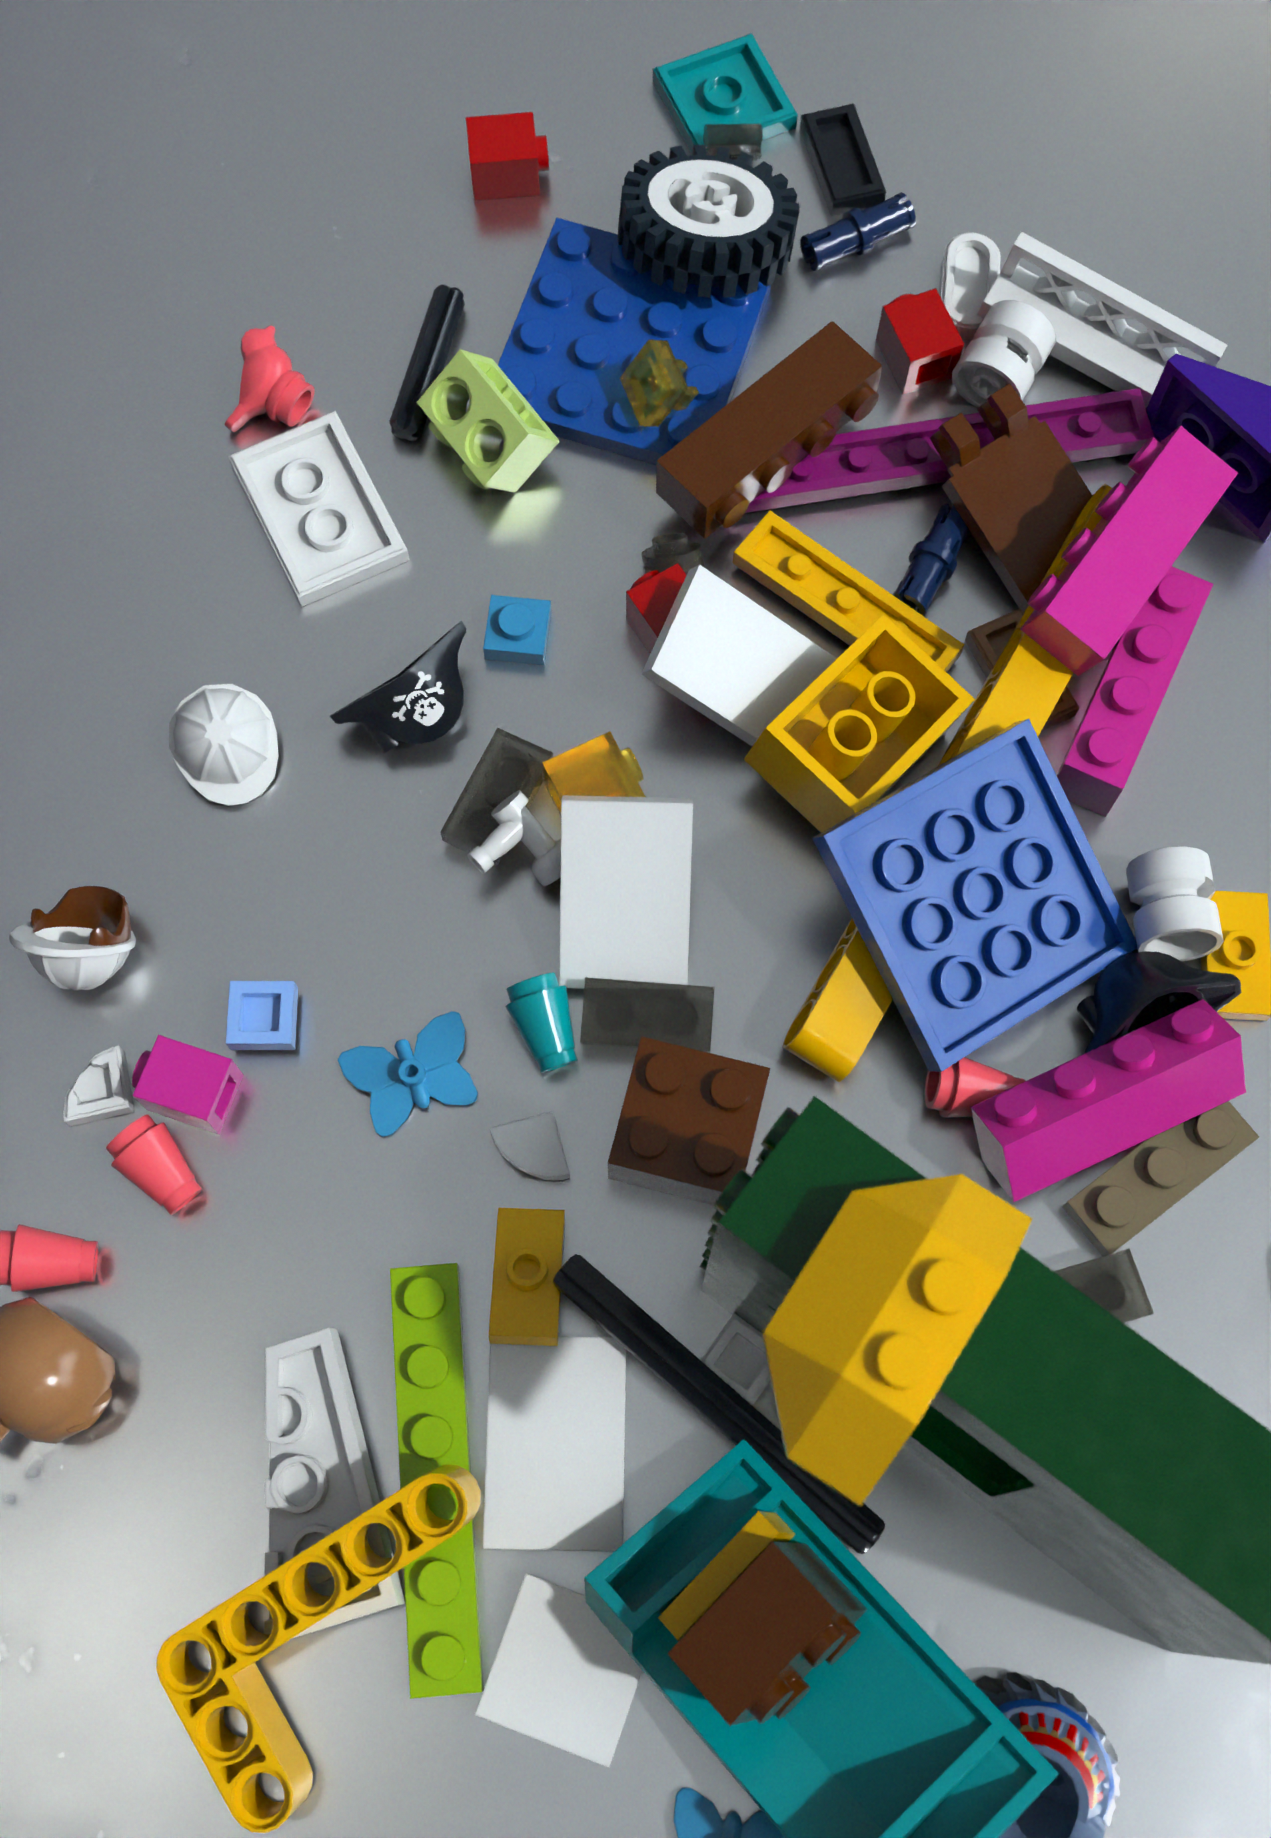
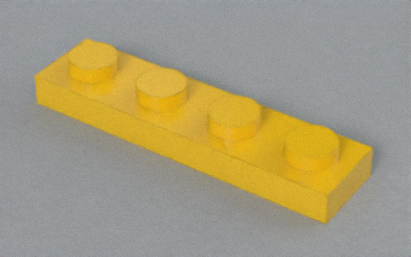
M769 511L734 551L733 564L850 646L884 614L945 672L961 656L964 648L962 642L772 511Z

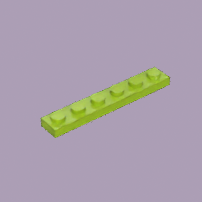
M457 1263L390 1268L400 1489H402L417 1478L442 1465H458L471 1473L459 1265ZM432 1484L427 1498L430 1510L441 1519H454L458 1512V1501L455 1494L449 1487L443 1484ZM473 1518L452 1537L404 1567L410 1699L480 1693L484 1690Z

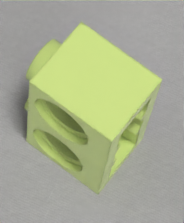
M462 349L456 353L417 401L418 405L431 420L429 423L431 432L442 443L457 452L465 462L462 465L465 475L474 484L485 490L494 488L516 493L560 442L492 358ZM468 400H469V401H470V402H469V407H468V410H467V412H466V405H467V402H468ZM503 439V450L502 453L499 455V447Z

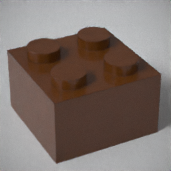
M641 1036L607 1163L608 1179L714 1205L734 1176L741 1169L746 1171L770 1068Z
M772 1541L667 1654L729 1726L757 1720L759 1724H763L773 1715L778 1719L783 1718L804 1698L811 1687L803 1678L813 1668L820 1665L824 1660L829 1665L833 1664L851 1648L861 1635L860 1630L854 1624L868 1609L807 1544Z

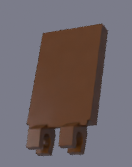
M1009 383L987 398V402L977 409L995 439L993 442L980 449L979 437L962 412L943 423L939 427V431L930 437V440L951 476L942 485V488L1018 607L1025 612L1028 607V600L1040 586L1077 518L1093 495L1046 421L1044 420L1040 423L1036 416L1028 420L1026 405Z

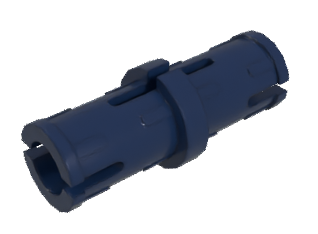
M900 192L884 200V202L862 211L859 208L851 209L843 213V219L834 224L803 235L800 239V247L805 262H811L810 269L817 271L853 253H857L859 256L873 250V244L915 227L916 215L911 201H906L907 195Z
M944 504L940 507L927 536H925L923 541L916 543L910 552L908 570L892 594L915 611L917 609V612L924 617L942 582L952 577L957 567V561L955 560L957 553L970 533L969 528L954 505L951 508L949 504Z

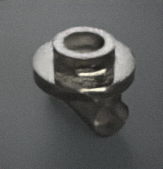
M760 123L705 124L703 143L706 145L707 155L717 156L718 146L730 148L729 159L737 160L742 152L752 155L753 161L759 160L762 157L761 144L763 133Z
M668 533L656 536L652 539V546L641 553L644 564L643 575L653 570L662 572L679 563L686 575L690 569L698 565L705 568L701 556V545L697 542L688 541L687 534Z

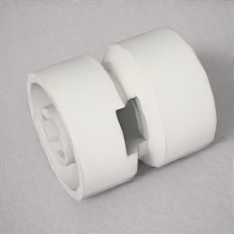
M1001 300L994 303L974 334V340L969 343L952 371V382L958 393L967 402L979 408L987 402V398L991 394L1010 383L1023 401L1034 382V375L1041 369L1056 343V332L1051 322L1042 312L1029 304L1016 300Z
M1186 846L1166 847L1139 855L1129 862L1126 868L1130 901L1140 905V909L1133 917L1138 952H1160L1171 955L1183 962L1209 955L1220 948L1224 940L1217 904L1210 900L1215 893L1210 859L1206 852Z

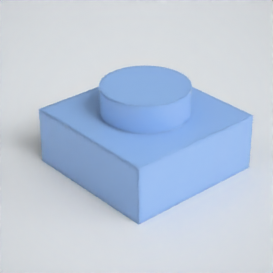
M230 981L226 1045L230 1050H295L298 987L295 981Z

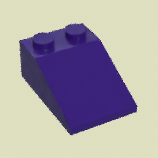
M1179 354L1173 355L1167 361L1146 408L1154 438L1161 442L1179 426H1182L1238 472L1219 499V502L1265 543L1271 538V386Z

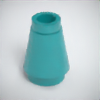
M547 973L508 987L506 990L511 1003L505 1007L534 1060L537 1061L540 1072L553 1071L577 1062L574 1051L575 1043L567 987L559 986L556 974Z

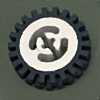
M693 145L692 155H687L682 146L670 147L668 159L659 150L650 154L649 163L642 159L635 163L634 171H628L624 178L618 223V244L623 245L622 254L626 260L634 259L633 268L637 272L643 274L652 269V282L662 286L669 278L674 279L672 291L685 294L688 284L699 286L697 297L710 298L711 288L719 287L722 297L727 298L735 297L738 284L747 295L757 291L759 282L766 287L774 283L776 274L782 276L787 269V264L791 259L800 211L799 203H796L797 193L795 189L787 188L788 179L782 173L772 176L773 166L765 161L753 168V156L744 152L740 154L737 160L729 159L730 148L718 146L717 156L707 155L706 145Z

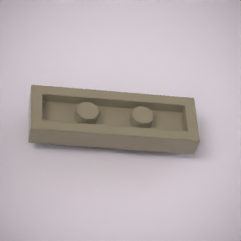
M1227 1101L1147 1139L1072 1197L1062 1207L1102 1257L1106 1259L1256 1141L1259 1136L1235 1107Z

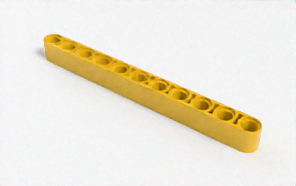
M1107 484L1102 485L1085 505L1042 582L1050 574L1055 575L1057 578L1068 565L1061 558L1065 549L1084 528L1087 527L1090 531H1093L1102 517L1095 512V509L1112 489ZM1029 605L938 766L1015 722L1029 719L1037 736H1039L1073 672L1020 630L1034 611ZM852 918L791 1024L782 1047L837 1082L844 1080L855 1067L893 1000Z

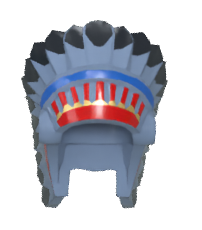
M1017 1672L1007 1673L1004 1679H995L988 1676L980 1679L975 1685L1059 1773L1000 1838H1103L1106 1830L1105 1827L1111 1824L1112 1812L1115 1809L1114 1799L1120 1796V1777L1114 1769L1118 1764V1756L1096 1719L1088 1714L1086 1707L1073 1693L1060 1687L1054 1688L1044 1680H1030Z

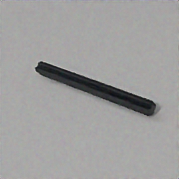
M575 1254L566 1261L553 1279V1284L559 1291L734 1445L745 1439L810 1510L857 1553L864 1554L876 1544L885 1528L884 1521L864 1503L861 1506L856 1505L786 1458L782 1431L585 1258Z

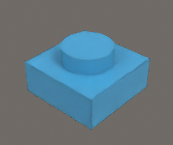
M491 595L483 646L485 660L544 665L552 613L551 601Z

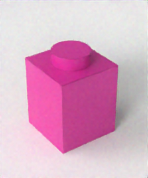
M158 1035L152 1051H144L136 1063L132 1076V1086L135 1088L132 1096L147 1111L220 1135L244 1074L230 1058Z

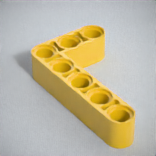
M442 1465L432 1469L177 1631L162 1644L157 1655L156 1665L160 1683L232 1816L242 1827L257 1833H267L277 1829L306 1800L313 1781L310 1762L255 1662L446 1541L466 1526L475 1517L480 1506L481 1497L477 1480L468 1470L458 1465ZM432 1484H443L449 1487L455 1494L458 1501V1512L454 1519H441L430 1510L427 1498ZM371 1523H381L387 1526L394 1534L396 1552L393 1558H383L375 1554L370 1548L368 1530ZM311 1562H319L332 1572L335 1581L332 1596H323L315 1592L310 1586L308 1568ZM251 1601L265 1605L270 1611L273 1619L271 1634H262L251 1625L248 1617V1607ZM190 1641H197L203 1644L209 1651L211 1656L210 1672H202L191 1663L188 1654ZM225 1706L234 1707L244 1715L248 1725L246 1737L237 1736L226 1727L223 1718ZM259 1773H269L280 1781L284 1790V1802H274L263 1794L259 1785Z

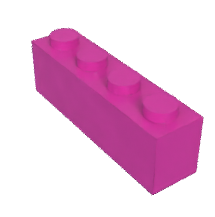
M1179 426L1163 441L1159 442L1156 438L1151 437L1141 447L1128 464V467L1135 472L1126 486L1118 482L1095 509V512L1102 517L1093 531H1090L1087 527L1084 528L1063 552L1061 558L1068 563L1058 578L1050 574L1027 602L1034 611L1020 630L1077 676L1083 674L1107 657L1238 474V472L1182 426Z
M1171 566L1117 641L1056 775L1070 802L1104 817L1108 815L1125 787L1213 587V583Z
M1202 999L971 1106L982 1162L1012 1201L1016 1202L1246 1093L1241 1035Z

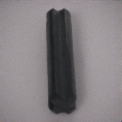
M442 284L434 289L389 421L392 427V434L398 438L416 441L422 435L428 416L418 405L417 401L444 369L465 306L463 292L457 287L450 288Z

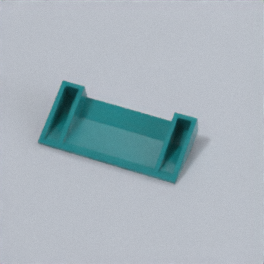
M745 1439L738 1443L584 1577L585 1599L588 1606L785 1838H1000L1059 1774ZM758 1511L777 1513L796 1534L788 1543L807 1544L868 1610L854 1624L861 1632L857 1641L836 1662L829 1665L824 1660L803 1678L811 1688L788 1714L781 1719L773 1715L763 1724H759L757 1720L729 1726L667 1654L679 1640L672 1635L658 1617Z

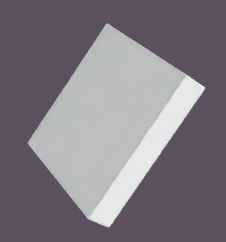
M526 1573L475 1715L609 1768L642 1669L588 1606L585 1595Z

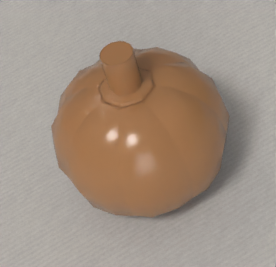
M32 1297L3 1304L0 1307V1443L10 1430L22 1434L31 1441L56 1444L91 1427L107 1408L112 1397L110 1386L112 1380H115L114 1357Z

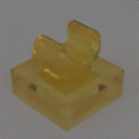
M648 340L620 377L640 426L659 427L672 409H686L699 393L697 387H687L683 374L688 369L686 362L675 359L668 341Z

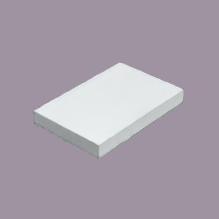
M336 411L228 456L234 473L301 608L410 561L408 550Z
M698 565L688 571L641 674L753 746L763 730L837 658L703 566Z
M562 795L559 986L579 989L688 990L693 798Z
M558 1337V1346L490 1344L483 1549L615 1551L623 1544L626 1349L613 1337Z

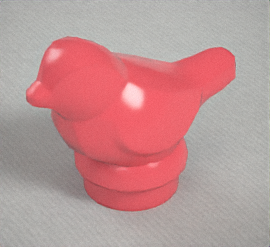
M272 325L265 329H250L245 332L241 339V353L244 365L239 404L224 424L232 432H237L250 419L266 413L272 421L277 423L283 422L293 427L305 416L313 401L314 386L305 381L303 374L292 370L291 359L276 344V329Z

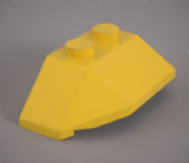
M963 1174L852 1191L762 1334L782 1429L786 1458L856 1505L861 1506L918 1425L1004 1281L1032 1222V1218Z

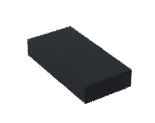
M854 103L801 115L800 130L830 215H840L854 208L863 210L884 202L886 189Z

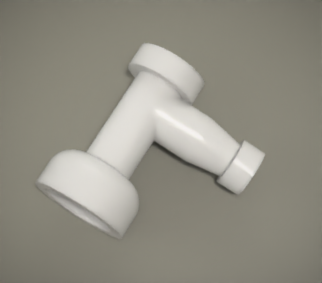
M518 790L508 796L493 810L491 815L498 822L499 826L490 833L480 847L476 846L467 856L479 871L485 873L494 865L493 861L506 854L521 840L535 856L532 863L533 875L543 886H547L561 877V839L556 841L552 839L526 808L529 800Z

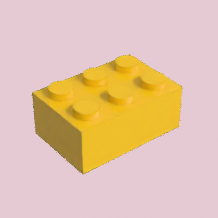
M883 614L763 730L744 760L822 833L880 800L941 738L975 699Z

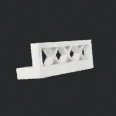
M1022 231L977 315L984 318L991 306L1001 300H1016L1029 304L1043 313L1051 322L1056 332V343L1050 352L1051 356L1115 391L1140 388L1145 408L1148 406L1167 361L1173 355L1179 354L1176 347H1186L1204 357L1202 363L1215 367L1228 346L1224 342ZM1024 258L1042 268L1046 276L1039 277L1019 266L1021 259ZM1074 290H1082L1093 296L1097 304H1088L1077 298ZM1133 318L1146 326L1148 332L1135 330L1127 325L1125 319Z

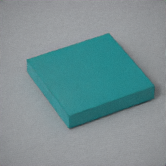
M752 33L653 68V84L691 154L693 152V145H706L707 155L717 156L718 146L730 148V152L797 127L798 114Z

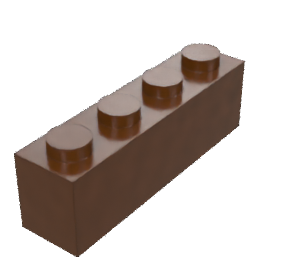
M831 321L659 458L656 467V493L704 539L721 526L724 528L731 527L745 514L752 500L765 490L767 492L777 490L788 479L795 465L808 455L816 457L831 444L838 430L851 420L854 422L861 421L873 410L879 400L877 392L882 365L835 322Z

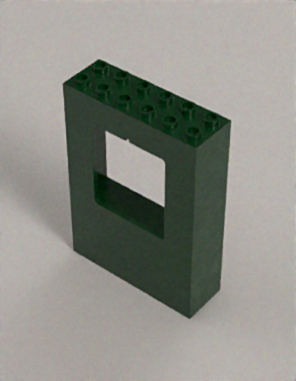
M816 1096L811 1099L800 1115L790 1107L781 1114L761 1143L764 1148L756 1159L758 1165L754 1169L752 1176L741 1169L719 1196L713 1206L716 1211L710 1220L713 1224L707 1233L710 1237L704 1245L707 1247L702 1255L704 1260L699 1266L705 1271L701 1291L731 1314L735 1313L762 1334L852 1191L927 1179ZM1019 1247L1004 1281L918 1425L903 1446L1170 1651L1271 1665V1431L1034 1256Z

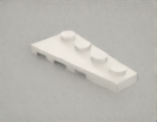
M329 1327L265 1348V1440L270 1442L269 1479H265V1508H269V1552H265V1575L380 1503L338 1330ZM371 1523L368 1530L370 1548L375 1554L383 1558H393L394 1555L387 1527L381 1523ZM311 1562L308 1568L310 1586L315 1592L323 1596H332L335 1584L332 1572L319 1562ZM398 1571L292 1639L405 1604ZM270 1611L269 1620H264V1634H271L273 1630V1619Z

